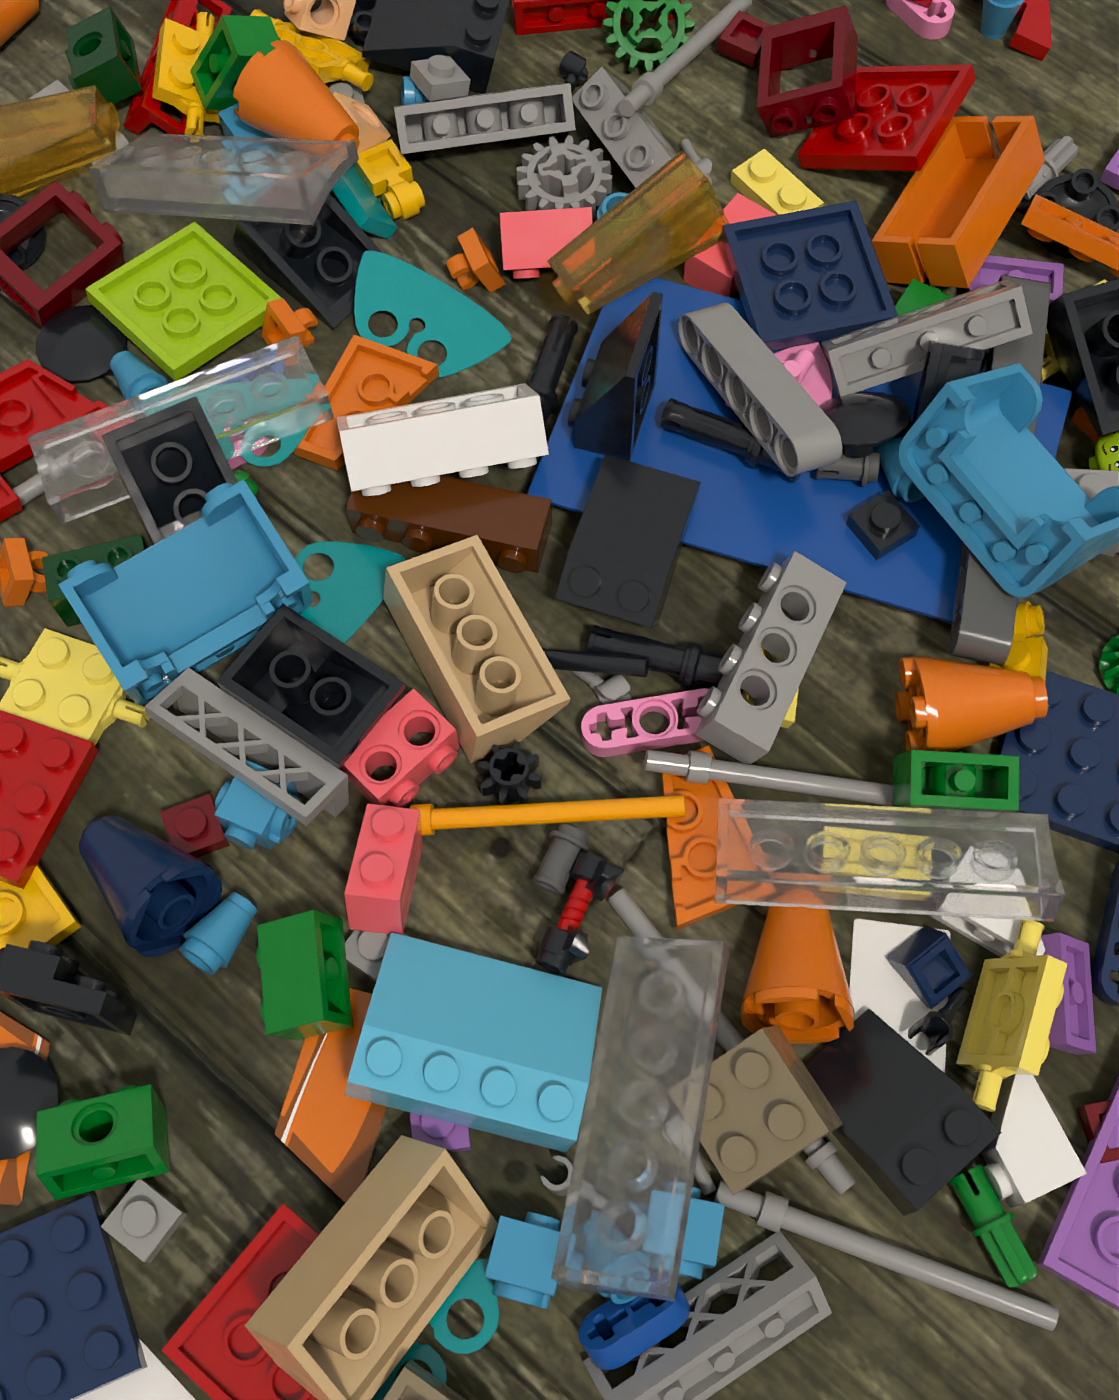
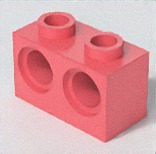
M413 688L382 716L341 767V771L348 775V780L372 804L403 808L415 798L420 789L419 785L433 772L435 774L442 773L456 759L457 750L460 748L457 731ZM419 732H429L434 735V738L426 745L416 746L409 743L412 736ZM381 766L396 768L394 775L387 780L376 781L371 778L372 773Z

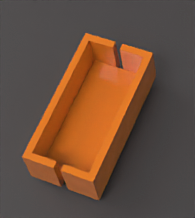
M953 116L921 171H915L871 241L886 283L910 284L914 278L922 283L929 279L931 286L969 288L1045 161L1034 116H995L992 124L1001 154L1000 158L987 116Z

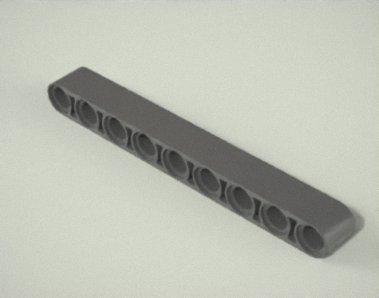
M1001 275L998 282L1009 279L1022 286L1033 334L986 349L983 373L1020 363L1040 387L1051 285L1049 282ZM1036 419L1028 427L1034 436ZM962 541L949 654L951 656L1004 665L1013 640L1017 597L1008 594L997 583Z

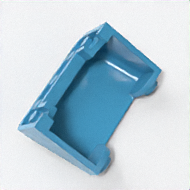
M1020 363L947 382L903 437L899 445L898 454L900 465L907 476L997 583L1008 594L1018 598L1028 597L1042 591L1119 542V485L1102 490L1091 500L1028 429L1041 411L1043 398L1040 387Z
M244 479L234 485L227 482L212 489L205 496L207 503L201 510L202 518L116 567L112 568L108 563L97 564L95 560H88L71 569L67 574L68 579L58 584L119 684L136 705L149 703L187 668L201 674L245 648L282 604L299 615L312 604L313 600L309 581Z

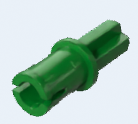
M982 1164L967 1171L978 1195L973 1193L963 1173L952 1178L949 1184L953 1186L975 1227V1230L971 1232L973 1238L980 1237L1005 1285L1009 1288L1017 1287L1033 1279L1037 1275V1268L1011 1222L1015 1215L1013 1212L1006 1213L983 1171Z

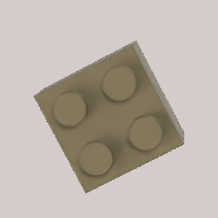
M778 1025L761 1028L669 1092L733 1195L752 1186L843 1125Z

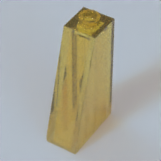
M95 85L0 105V193L19 197L116 151V131L120 128V121L115 106L111 102L107 103Z
M681 150L551 257L547 262L558 277L552 282V285L568 305L576 300L588 315L721 242L722 227L729 224L708 178Z

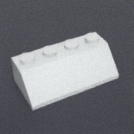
M525 383L336 418L351 492L361 490L363 496H374L390 492L392 490L391 484L410 481L412 487L436 484L440 482V475L459 472L462 478L481 476L489 472L488 466L507 463L508 468L511 469L529 467L537 464L536 457L549 455L540 396Z

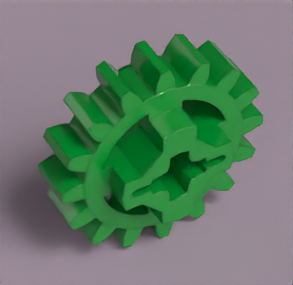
M616 0L617 3L608 1L604 12L612 18L603 20L601 30L612 33L606 38L604 45L605 48H617L613 59L615 63L626 58L629 61L627 72L632 73L637 65L643 67V73L651 72L654 65L660 66L690 39L684 33L692 32L695 27V21L685 19L692 9V4H680L679 0H658L657 2ZM622 13L625 15L624 20L629 24V31L625 37H623L620 27ZM671 14L675 21L674 38L671 36L673 32L668 28V18ZM659 16L654 29L649 28L637 36L642 22L646 24ZM652 49L655 53H643L638 50Z

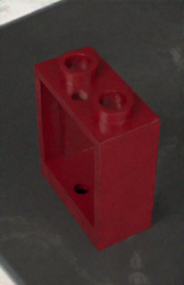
M846 5L763 28L756 108L770 138L854 118L858 36ZM833 57L831 81L780 93L781 70ZM811 116V117H813V118H811V119H806L805 117Z
M57 180L0 224V289L41 329L55 314L71 308L87 296L85 288L125 264L122 250L124 242L116 229L108 222L101 224L91 214V209L84 198L74 190L69 193ZM62 212L98 248L43 291L7 255Z

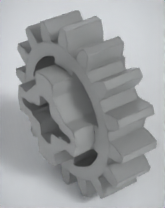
M570 135L566 137L564 143L559 144L554 136L549 137V146L545 148L536 142L533 144V155L523 153L522 166L517 167L516 170L519 200H525L526 211L592 207V218L596 216V206H600L607 197V194L612 192L610 161L603 160V150L598 148L589 151V140L587 139L579 145L573 144V137Z

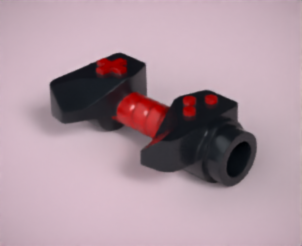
M588 852L579 853L570 874L571 878L576 882L556 928L547 927L537 950L539 954L535 962L551 972L565 975L569 966L587 958L589 955L587 947L588 934L579 930L580 922H582L585 915L584 912H586L592 897L603 901L608 896L615 880L624 872V868Z

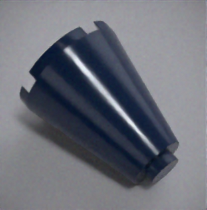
M116 815L96 819L84 829L79 842V853L125 941L144 957L161 956L182 946L186 940L181 935L218 906L222 894V884L207 863Z

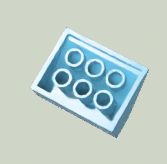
M391 932L352 1062L345 1096L566 1153L577 1141L590 1080L602 987Z

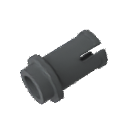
M842 450V456L839 461L816 470V479L860 481V486L866 487L867 482H877L880 453L873 452L866 457L851 458L846 456L844 450Z
M560 823L557 830H551L548 835L552 841L532 881L549 892L563 895L579 853L587 852L589 848L585 844L588 839V835L585 832L569 824Z

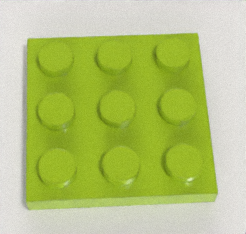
M195 221L85 288L88 301L175 382L261 327L264 323L267 302L281 299L275 291Z

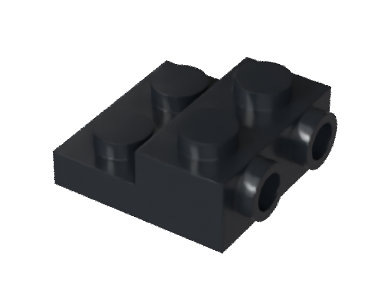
M30 940L27 949L6 944V947L0 949V995L27 1011L128 1036L131 1035L137 1014L122 1004L124 996L107 990L108 984L89 978L79 971L80 962L62 956L63 950L61 948L44 942Z

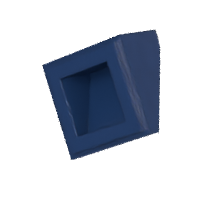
M928 926L921 928L887 956L897 973L926 1007L930 1009L934 1008L972 977L947 933Z

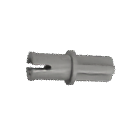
M1064 136L1062 139H1057L1043 152L1045 161L1017 208L1025 209L1028 207L1035 194L1049 180L1059 177V173L1077 156L1078 146L1073 143L1072 137Z

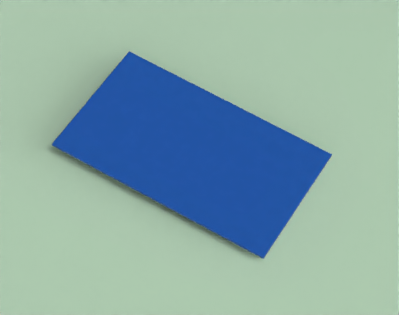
M618 267L547 443L549 455L542 456L527 494L552 499V505L583 514L605 456L574 448V428L568 427V417L574 398L582 399L586 389L581 386L588 358L596 360L601 342L652 292L663 294L656 384L630 462L701 482L683 544L766 569L773 562L780 565L796 551L847 582L843 590L844 592L952 624L962 540L926 497L909 503L902 497L894 495L920 528L914 538L877 561L846 525L850 513L888 490L893 494L880 463L877 482H867L866 487L860 486V481L816 479L817 469L802 473L797 482L788 480V476L785 473L760 465L758 468L751 467L749 463L745 462V457L660 427L661 421L664 420L661 419L670 398L744 425L735 412L725 405L726 401L683 349L678 334V321L682 314L721 303H729L748 325L749 322L741 300ZM784 349L774 350L772 352L774 354ZM828 361L833 386L831 397L832 399L838 397L839 394L836 388L831 366ZM981 366L979 374L983 373L984 367ZM922 371L862 391L883 392L900 398L909 406L912 421ZM1040 382L1043 401L1041 411L1036 419L1035 437L1055 458L1072 391Z

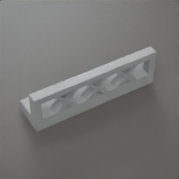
M1006 279L823 341L821 345L824 355L830 363L836 388L841 397L922 371L929 340L986 350L1031 335L1033 332L1022 286Z
M187 668L144 706L146 716L305 826L323 809L336 817L349 804L348 775L190 668ZM178 700L179 710L187 716H175L167 709ZM206 729L226 743L215 744L207 738ZM240 755V760L234 756ZM246 756L269 770H253L246 765ZM286 782H293L297 791L308 798L309 801L304 805L289 795ZM274 783H280L281 788L276 786Z
M779 1231L684 1293L690 1305L689 1316L681 1326L689 1328L685 1341L673 1349L659 1347L660 1342L635 1357L632 1359L633 1361H638L635 1374L613 1389L604 1376V1373L609 1370L597 1368L590 1358L584 1360L583 1364L604 1400H706L832 1314L816 1275ZM780 1255L791 1268L774 1281L757 1280L760 1269ZM723 1293L739 1294L736 1306L725 1314L708 1313L711 1302Z

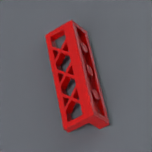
M169 0L140 77L142 90L133 96L123 123L125 128L139 135L152 122L181 142L186 138L184 134L186 114L179 110L181 118L178 122L160 110L162 101L152 98L160 28L165 18L196 30V17L199 13L196 6L200 3L217 15L214 24L215 29L222 15H230L232 10L223 1Z
M511 0L516 35L599 28L604 19L612 18L604 12L607 2H617L616 0ZM643 0V1H653V2H657L658 0ZM622 13L620 25H629L624 20L625 15ZM672 14L669 16L668 21L674 20ZM657 16L653 21L650 20L648 23L657 22L659 16Z

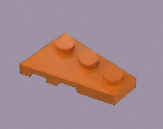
M353 335L324 386L321 405L308 431L294 450V455L336 471L345 464V458L336 418L408 405L439 376L438 364Z
M709 745L696 750L698 752L711 753L712 759H715ZM661 773L663 796H685L686 816L665 817L676 931L774 891L776 884L727 782L709 780L707 785L685 782L684 776Z

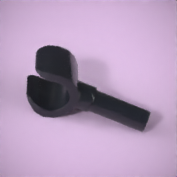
M573 51L565 54L559 67L560 75L567 78L564 83L571 84V93L577 85H584L588 79V71L585 68L586 59Z
M958 988L942 1009H939L938 1012L930 1011L909 1028L908 1038L912 1039L919 1032H923L929 1038L931 1047L925 1054L927 1056L932 1055L953 1038L954 1031L951 1022L970 997V993L965 988Z

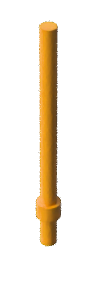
M684 795L434 809L433 804H415L410 806V809L420 810L422 836L434 835L435 830L686 816Z

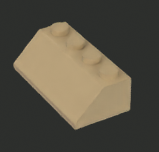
M478 535L386 568L383 600L448 722L456 729L458 740L470 763L493 755L492 745L494 744L499 746L500 749L512 747L516 741H522L569 704L570 697Z
M401 1135L244 1326L273 1361L318 1400H371L494 1236L498 1223L445 1148Z

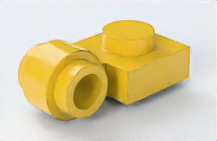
M392 139L353 156L354 167L375 197L382 194L384 208L392 220L400 218L401 221L418 215L420 208L425 207L422 190L418 183L413 181L412 167Z
M1029 601L1018 602L1013 640L1008 658L1004 665L990 663V667L1027 672L1030 677L1041 676L1044 682L1046 681L1048 647L1043 636L1035 637L1043 635L1045 629L1044 615L1040 605L1032 606Z

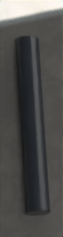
M542 648L555 670L647 677L648 657Z

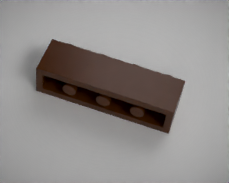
M440 476V482L422 487H412L410 481L391 484L392 490L380 495L363 496L361 490L351 492L346 506L352 533H356L365 540L372 542L388 540L402 543L409 549L417 552H428L478 535L494 564H498L504 570L514 573H521L525 570L535 573L539 572L552 526V499Z

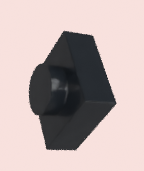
M889 490L850 513L846 525L876 561L914 538L920 528Z

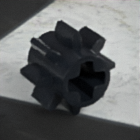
M518 741L515 742L512 748L500 749L496 744L492 745L493 757L490 763L486 761L478 762L479 774L489 778L480 785L482 795L489 796L494 793L499 798L500 805H507L508 802L519 801L521 804H528L527 793L529 789L542 788V777L538 774L530 773L539 767L538 755L534 754L526 757L521 752L520 742ZM510 770L518 771V774H513L510 781L502 780V777H507Z

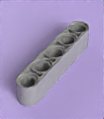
M721 303L685 313L679 317V339L687 355L787 476L793 477L840 460L842 456V441L835 424L732 305Z

